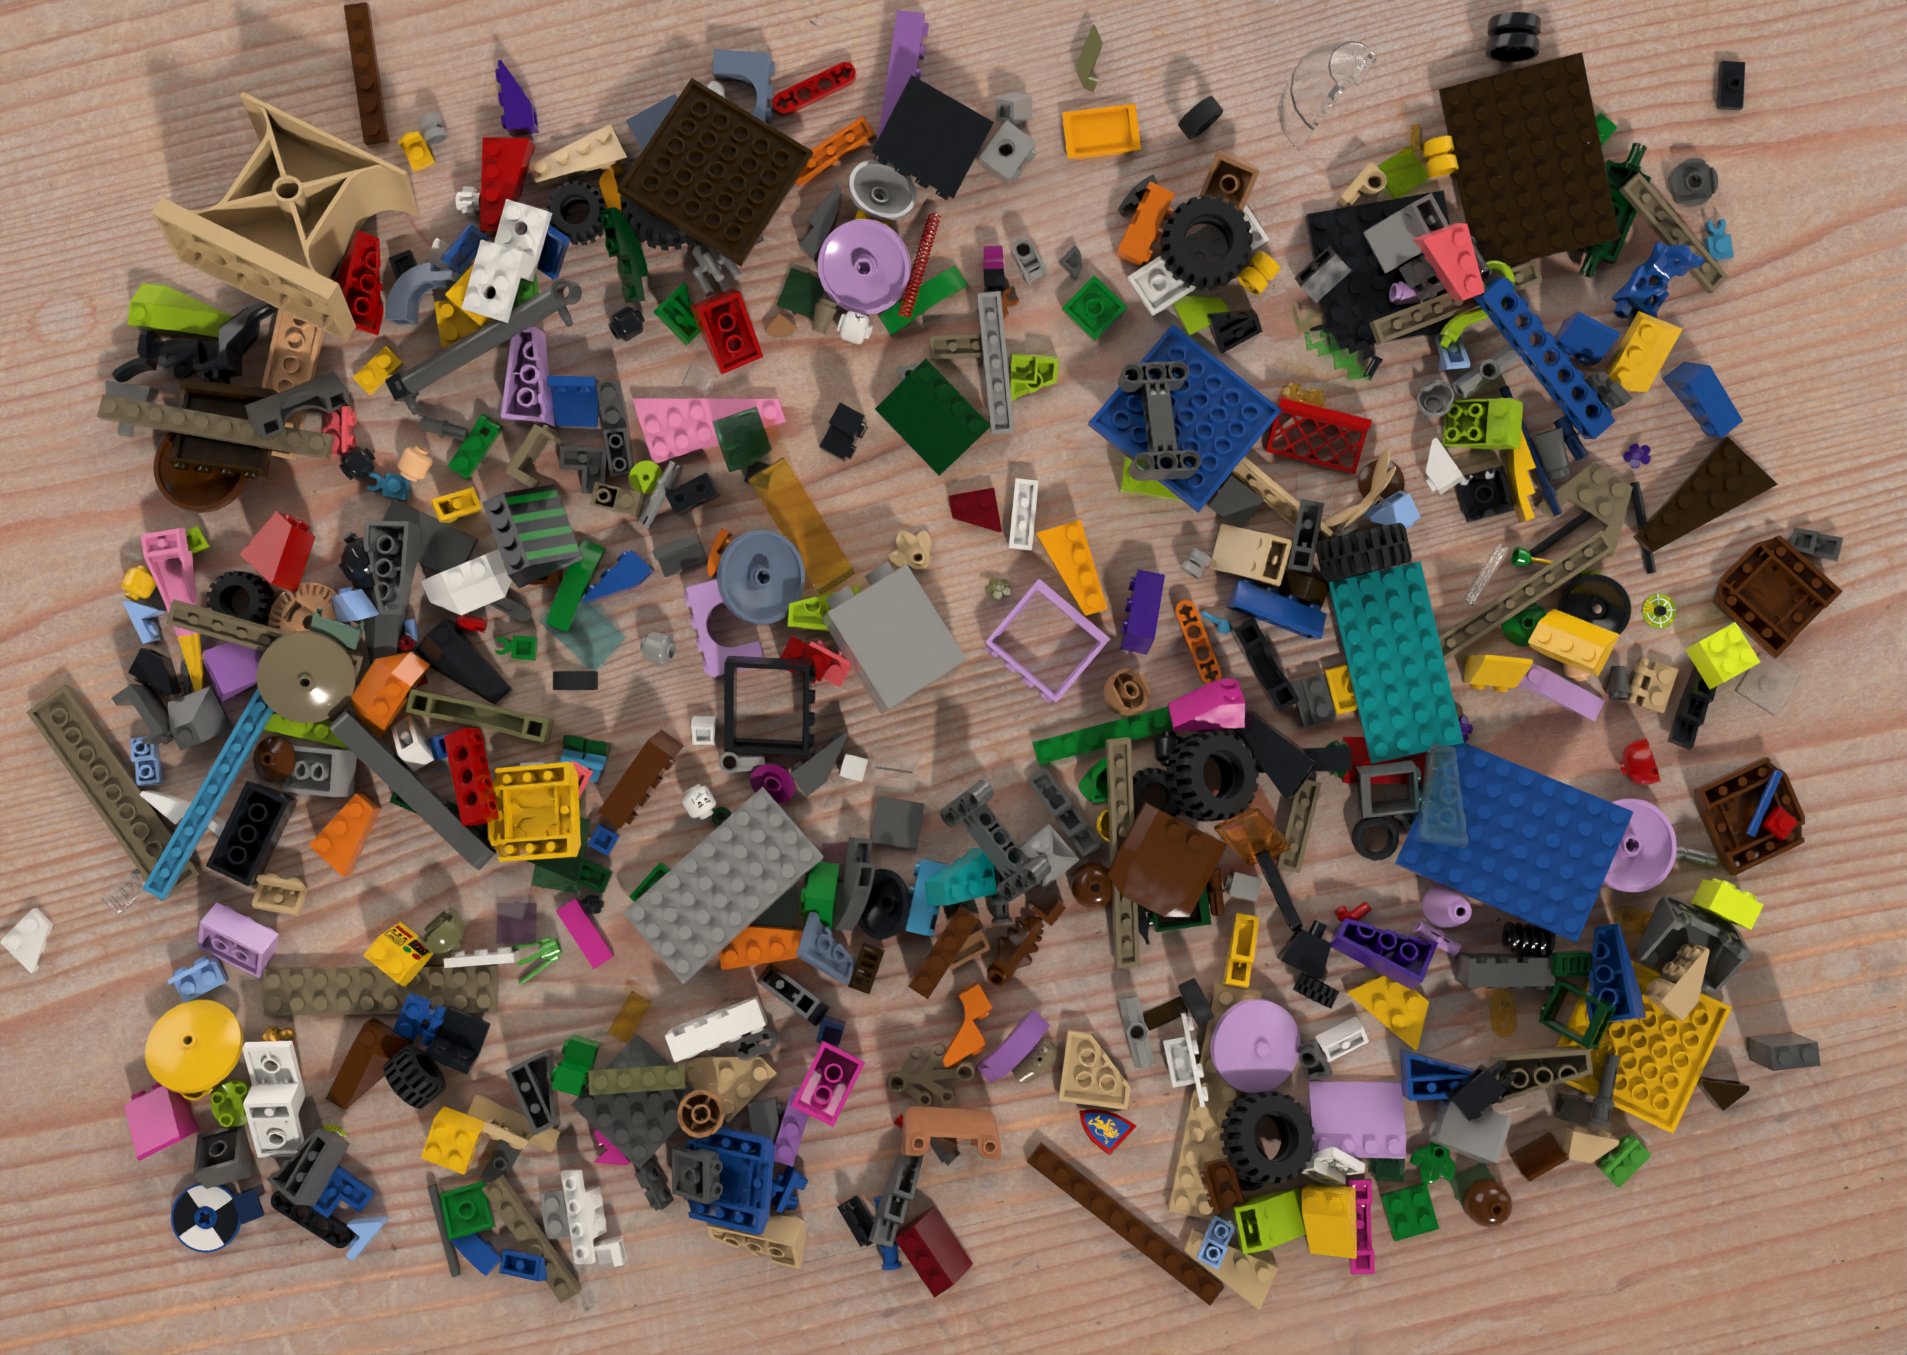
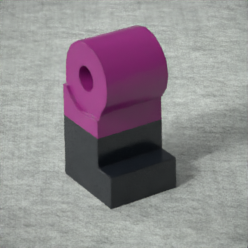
M984 246V291L1005 290L1002 246Z

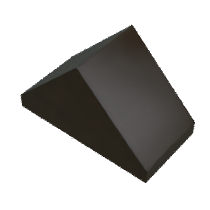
M1286 570L1278 593L1291 595L1299 598L1304 603H1312L1322 607L1329 587L1313 577Z
M1700 1077L1697 1082V1086L1712 1105L1722 1111L1745 1095L1750 1086L1740 1081Z

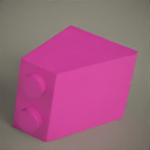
M160 1083L153 1085V1091L147 1094L145 1090H142L130 1096L132 1101L124 1105L138 1161L200 1130L185 1098L180 1093L171 1091Z

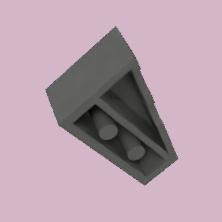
M548 1049L505 1070L533 1135H539L560 1124L557 1090L551 1089L553 1081L550 1080L555 1067L553 1049Z
M316 1129L297 1148L298 1152L290 1160L286 1159L281 1164L282 1168L275 1175H271L267 1181L293 1204L315 1206L350 1143L337 1132Z

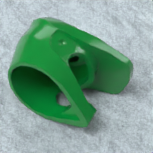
M1106 757L1092 766L1078 783V788L1082 795L1092 803L1108 801Z

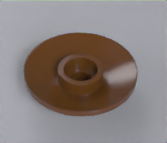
M1378 460L1370 462L1360 472L1358 487L1364 499L1371 491L1373 474ZM1389 461L1387 473L1395 466L1396 471L1380 494L1384 499L1399 490L1403 491L1405 486V479L1401 469L1391 461Z
M270 736L262 740L256 747L253 757L254 768L257 774L263 780L272 783L281 782L288 778L296 762L293 746L288 740L279 736Z

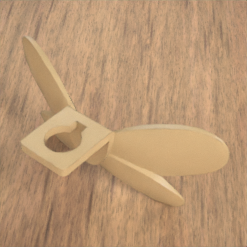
M1389 448L1383 450L1377 461L1370 493L1360 504L1341 511L1324 521L1323 523L1330 528L1348 520L1344 526L1347 527L1374 506L1377 501L1385 500L1380 494L1396 471L1395 466L1387 473L1391 455Z

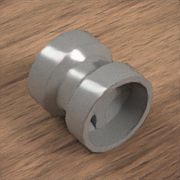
M429 113L418 119L420 128L425 132L423 137L426 144H438L448 138L446 129L442 128L443 120L440 113Z
M1192 548L1189 552L1188 560L1184 561L1180 568L1194 578L1200 579L1203 575V569L1205 566H1209L1212 559L1202 551Z

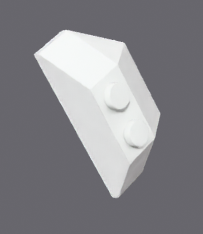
M499 549L421 581L430 603L459 615L466 614L504 598L512 582L507 574Z

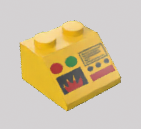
M399 922L378 936L363 956L398 984L407 987L434 953L428 951L417 941L418 935L402 922Z

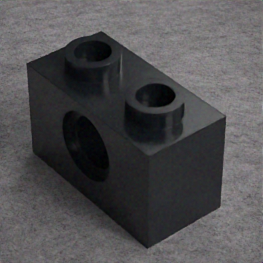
M707 472L665 493L675 515L678 517L720 496Z

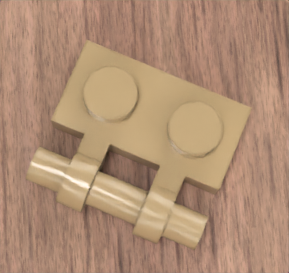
M1640 657L1638 665H1635L1633 669L1635 674L1631 685H1629L1631 693L1628 694L1626 702L1635 704L1637 696L1642 697L1639 704L1640 707L1664 713L1679 669L1653 662L1651 670L1647 668L1649 659ZM1644 676L1648 677L1645 689L1640 688Z

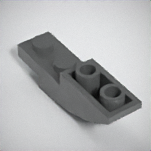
M614 380L596 383L610 477L629 475L634 464L627 408L623 398L621 381Z
M849 837L844 883H837L833 930L853 931L865 909L876 867L875 863H870L872 839Z

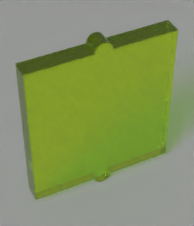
M1409 146L1377 166L1386 176L1387 182L1385 187L1393 199L1400 198L1429 179L1428 174L1421 165L1422 161L1417 159Z

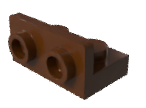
M1229 1157L1205 1162L1203 1171H1200L1202 1183L1207 1185L1209 1191L1207 1193L1208 1204L1210 1208H1214L1215 1214L1221 1213L1222 1209L1245 1204L1240 1181L1235 1171L1236 1168L1230 1167L1227 1162Z

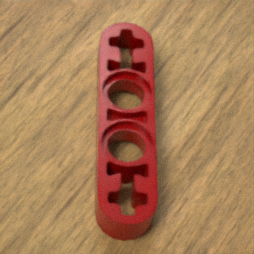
M842 62L777 93L772 102L774 111L780 116H787L850 86L856 80L855 67L849 62ZM844 69L847 72H850V78L846 79L844 76L838 78L839 84L835 85V80L832 74L835 73V76L837 78L842 75V70ZM826 78L831 81L829 89L822 90L818 86L821 79ZM803 88L811 92L810 97L806 100H801L797 96L799 90ZM791 94H794L795 101L797 102L795 105L791 99ZM783 99L785 102H788L786 109L779 106L780 100Z

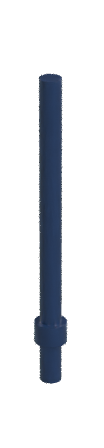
M1509 386L1499 389L1503 398H1513ZM1522 419L1521 429L1536 466L1534 472L1543 490L1541 491L1544 501L1547 500L1555 517L1563 513L1556 498L1558 494L1555 487H1551Z

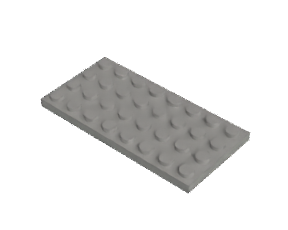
M762 787L624 911L623 914L680 982L685 984L822 860L824 855L767 790Z

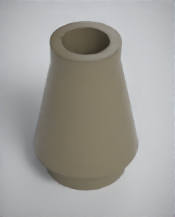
M819 298L818 303L815 302L812 330L823 334L826 333L829 324L837 312V303Z

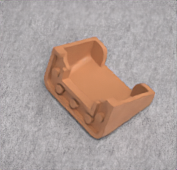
M913 1106L906 1109L903 1114L901 1154L920 1156L925 1154L929 1150L931 1137L971 1139V1145L977 1147L982 1158L1001 1160V1142L996 1119L990 1111Z

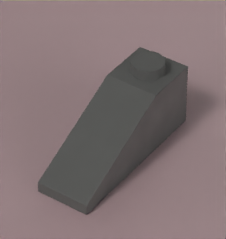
M1301 499L1288 569L1312 571L1324 502Z
M777 1096L750 1101L748 1112L752 1134L771 1138L774 1144L781 1117L784 1116L782 1102L778 1103Z

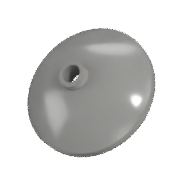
M869 160L860 163L853 169L848 181V190L854 203L864 213L880 220H898L908 215L916 202V189L909 176L906 178L894 171L896 166L889 162L885 166L876 160Z

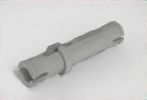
M669 461L661 479H657L656 482L658 484L636 520L642 524L646 516H648L644 526L649 529L666 498L665 493L674 488L672 485L683 467L677 464L672 473L671 471L676 464L672 461Z

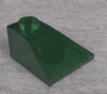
M757 407L712 421L729 473L753 465L772 450Z

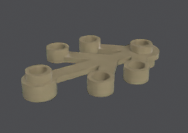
M937 1043L933 1046L932 1054L920 1071L909 1074L915 1063L920 1062L924 1055L920 1047H913L905 1064L900 1070L891 1071L887 1076L886 1083L891 1091L895 1093L905 1091L924 1107L932 1103V1093L927 1090L921 1092L912 1084L921 1083L940 1096L943 1102L951 1103L955 1098V1090L951 1087L944 1088L934 1080L957 1077L962 1082H969L974 1078L975 1066L969 1061H962L958 1067L931 1071L938 1060L942 1059L946 1053L945 1045ZM940 1048L942 1049L943 1053L937 1054L935 1052V1049ZM918 1052L920 1057L915 1058L912 1053ZM969 1067L970 1072L966 1073L962 1068ZM894 1078H901L902 1083L895 1082ZM949 1092L952 1094V1097L947 1098L944 1093ZM922 1096H928L930 1100L923 1101Z

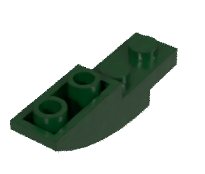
M617 207L601 210V224L605 231V247L609 257H618L617 267L621 274L622 294L625 302L645 301L641 277L649 276L639 241L630 224Z

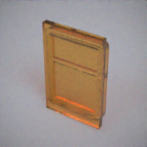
M1253 808L1214 826L1215 831L1249 867L1258 864L1255 854L1264 849L1267 850L1270 857L1291 849L1284 835L1259 808Z

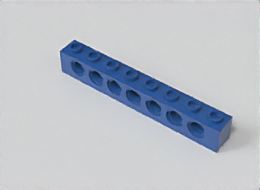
M1504 277L1494 278L1484 287L1485 293L1473 298L1563 413L1567 415V418L1584 439H1596L1616 421L1611 415V409L1607 405L1602 404L1598 399L1597 391L1593 387L1588 386L1584 381L1583 373L1579 369L1574 368L1570 363L1569 355L1559 349L1556 345L1555 337L1545 331L1542 327L1541 319L1531 313L1528 309L1527 301L1523 297L1518 296L1514 291L1513 283ZM1503 298H1505V300L1507 301V306L1505 309H1503L1501 305V301ZM1517 316H1519L1521 319V325L1519 327H1517L1515 323ZM1531 334L1535 337L1533 345L1530 343ZM1546 352L1549 355L1547 363L1544 361V354ZM1560 370L1563 373L1561 381L1558 379V372ZM1573 388H1575L1577 392L1575 398L1572 397ZM1587 406L1590 407V414L1588 416L1586 415Z

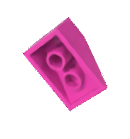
M1225 678L1212 681L1168 703L1174 732L1245 728V701L1238 679Z
M823 1041L791 1106L834 1127L865 1062Z

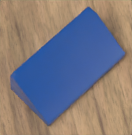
M503 1249L499 1273L533 1281L547 1280L544 1257Z

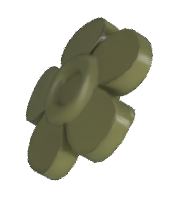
M991 578L989 584L985 586V592L987 594L993 593L992 597L995 600H1001L1002 596L1009 597L1012 591L1008 588L1010 583L1005 579L999 582L997 578Z

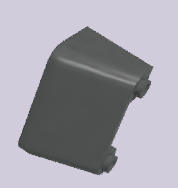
M1664 894L1658 901L1636 948L1637 958L1645 965H1656L1659 959L1667 963L1672 962L1677 956L1678 949L1688 942L1708 948L1710 952L1701 990H1708L1715 994L1752 955L1742 935L1731 923L1667 894Z

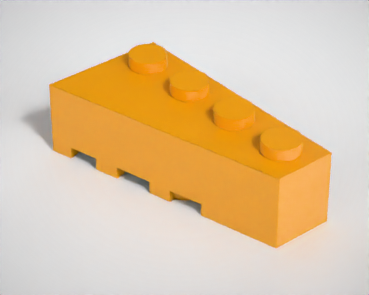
M1081 520L1037 532L1035 534L1037 540L1043 547L1081 614L1085 617L1107 610L1108 608Z

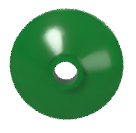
M1534 602L1502 623L1503 633L1515 645L1530 646L1528 641L1538 622L1547 614L1539 604ZM1525 619L1531 621L1530 627L1524 625Z

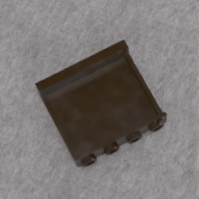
M181 378L179 385L185 391L182 404L183 409L249 420L246 405L277 394L274 389ZM177 433L173 457L166 456L165 460L173 464V468L188 471L189 468H197V471L211 474L213 470L220 471V474L226 476H235V473L243 474L246 478L258 479V476L267 477L272 450Z

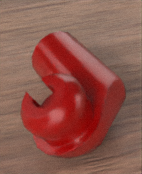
M1367 902L1361 903L1350 911L1347 910L1346 906H1340L1335 910V914L1341 922L1345 918L1358 921L1371 911V907Z

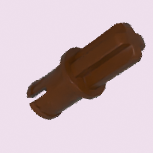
M1215 869L1208 881L1207 894H1209L1210 910L1213 916H1220L1225 913L1223 901L1225 889H1222L1221 869Z

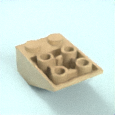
M1221 524L1209 569L1240 578H1247L1272 587H1278L1281 585L1293 541L1267 533Z
M1691 942L1682 945L1677 951V956L1672 962L1670 961L1665 964L1661 975L1648 984L1647 991L1643 995L1665 1014L1683 1021L1698 1003L1710 950Z

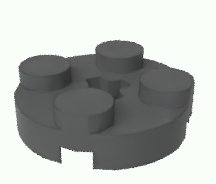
M1691 158L1683 161L1671 171L1669 177V190L1673 196V201L1688 207L1699 206L1708 201L1718 187L1716 170L1713 167L1710 168L1703 159ZM1691 177H1693L1694 181H1698V185L1694 188L1688 183Z

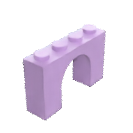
M717 579L686 587L687 593L684 594L687 607L692 608L693 616H690L693 629L698 630L699 638L696 639L699 652L703 651L705 661H702L705 674H709L710 678L724 675V662L727 656L765 657L761 641L736 647H724L712 637L709 628L711 615L718 606L724 604L719 593ZM737 668V671H741L748 668Z

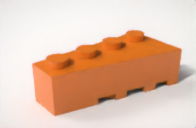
M750 924L719 952L721 970L799 958L796 954L804 928Z

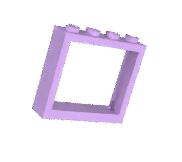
M1038 579L987 639L985 644L988 647L985 650L995 658L998 655L1005 660L1003 665L1012 673L1017 670L1022 674L1021 680L1030 688L1035 685L1041 690L1039 695L1045 701L1057 703L1110 638L1041 579ZM1037 591L1097 641L1055 693L995 643L997 638Z

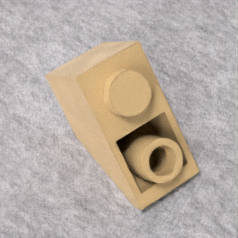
M1575 1124L1574 1128L1568 1126L1565 1128L1562 1151L1571 1160L1593 1163L1618 1146L1619 1140L1612 1136L1611 1131L1597 1129V1132L1589 1131V1127Z

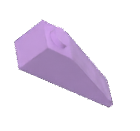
M1534 663L1518 684V686L1593 722L1596 721L1605 702L1603 699Z

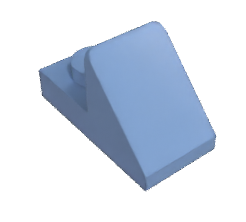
M1436 334L1435 343L1440 355L1438 371L1469 368L1470 361L1461 336H1459L1456 343L1450 342L1446 349L1439 345L1442 336Z
M124 601L123 604L142 643L153 645L161 641L158 635L160 633L159 628L151 620L167 611L141 602Z
M387 1216L352 1219L347 1224V1227L357 1235L349 1243L348 1246L351 1249L346 1256L352 1261L358 1257L389 1218Z

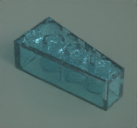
M1431 744L1426 754L1417 841L1465 848L1469 844L1465 826L1466 820L1463 812L1462 792L1460 791L1455 747Z

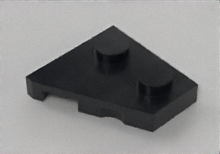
M1253 309L1209 313L1207 315L1218 350L1221 353L1263 332L1258 315Z

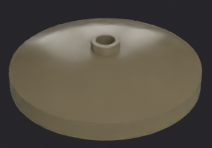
M296 631L281 636L267 647L258 664L256 678L261 697L275 713L295 722L314 723L331 718L347 705L354 692L356 670L350 654L337 640L320 632ZM306 678V679H308L310 682L302 681V679Z

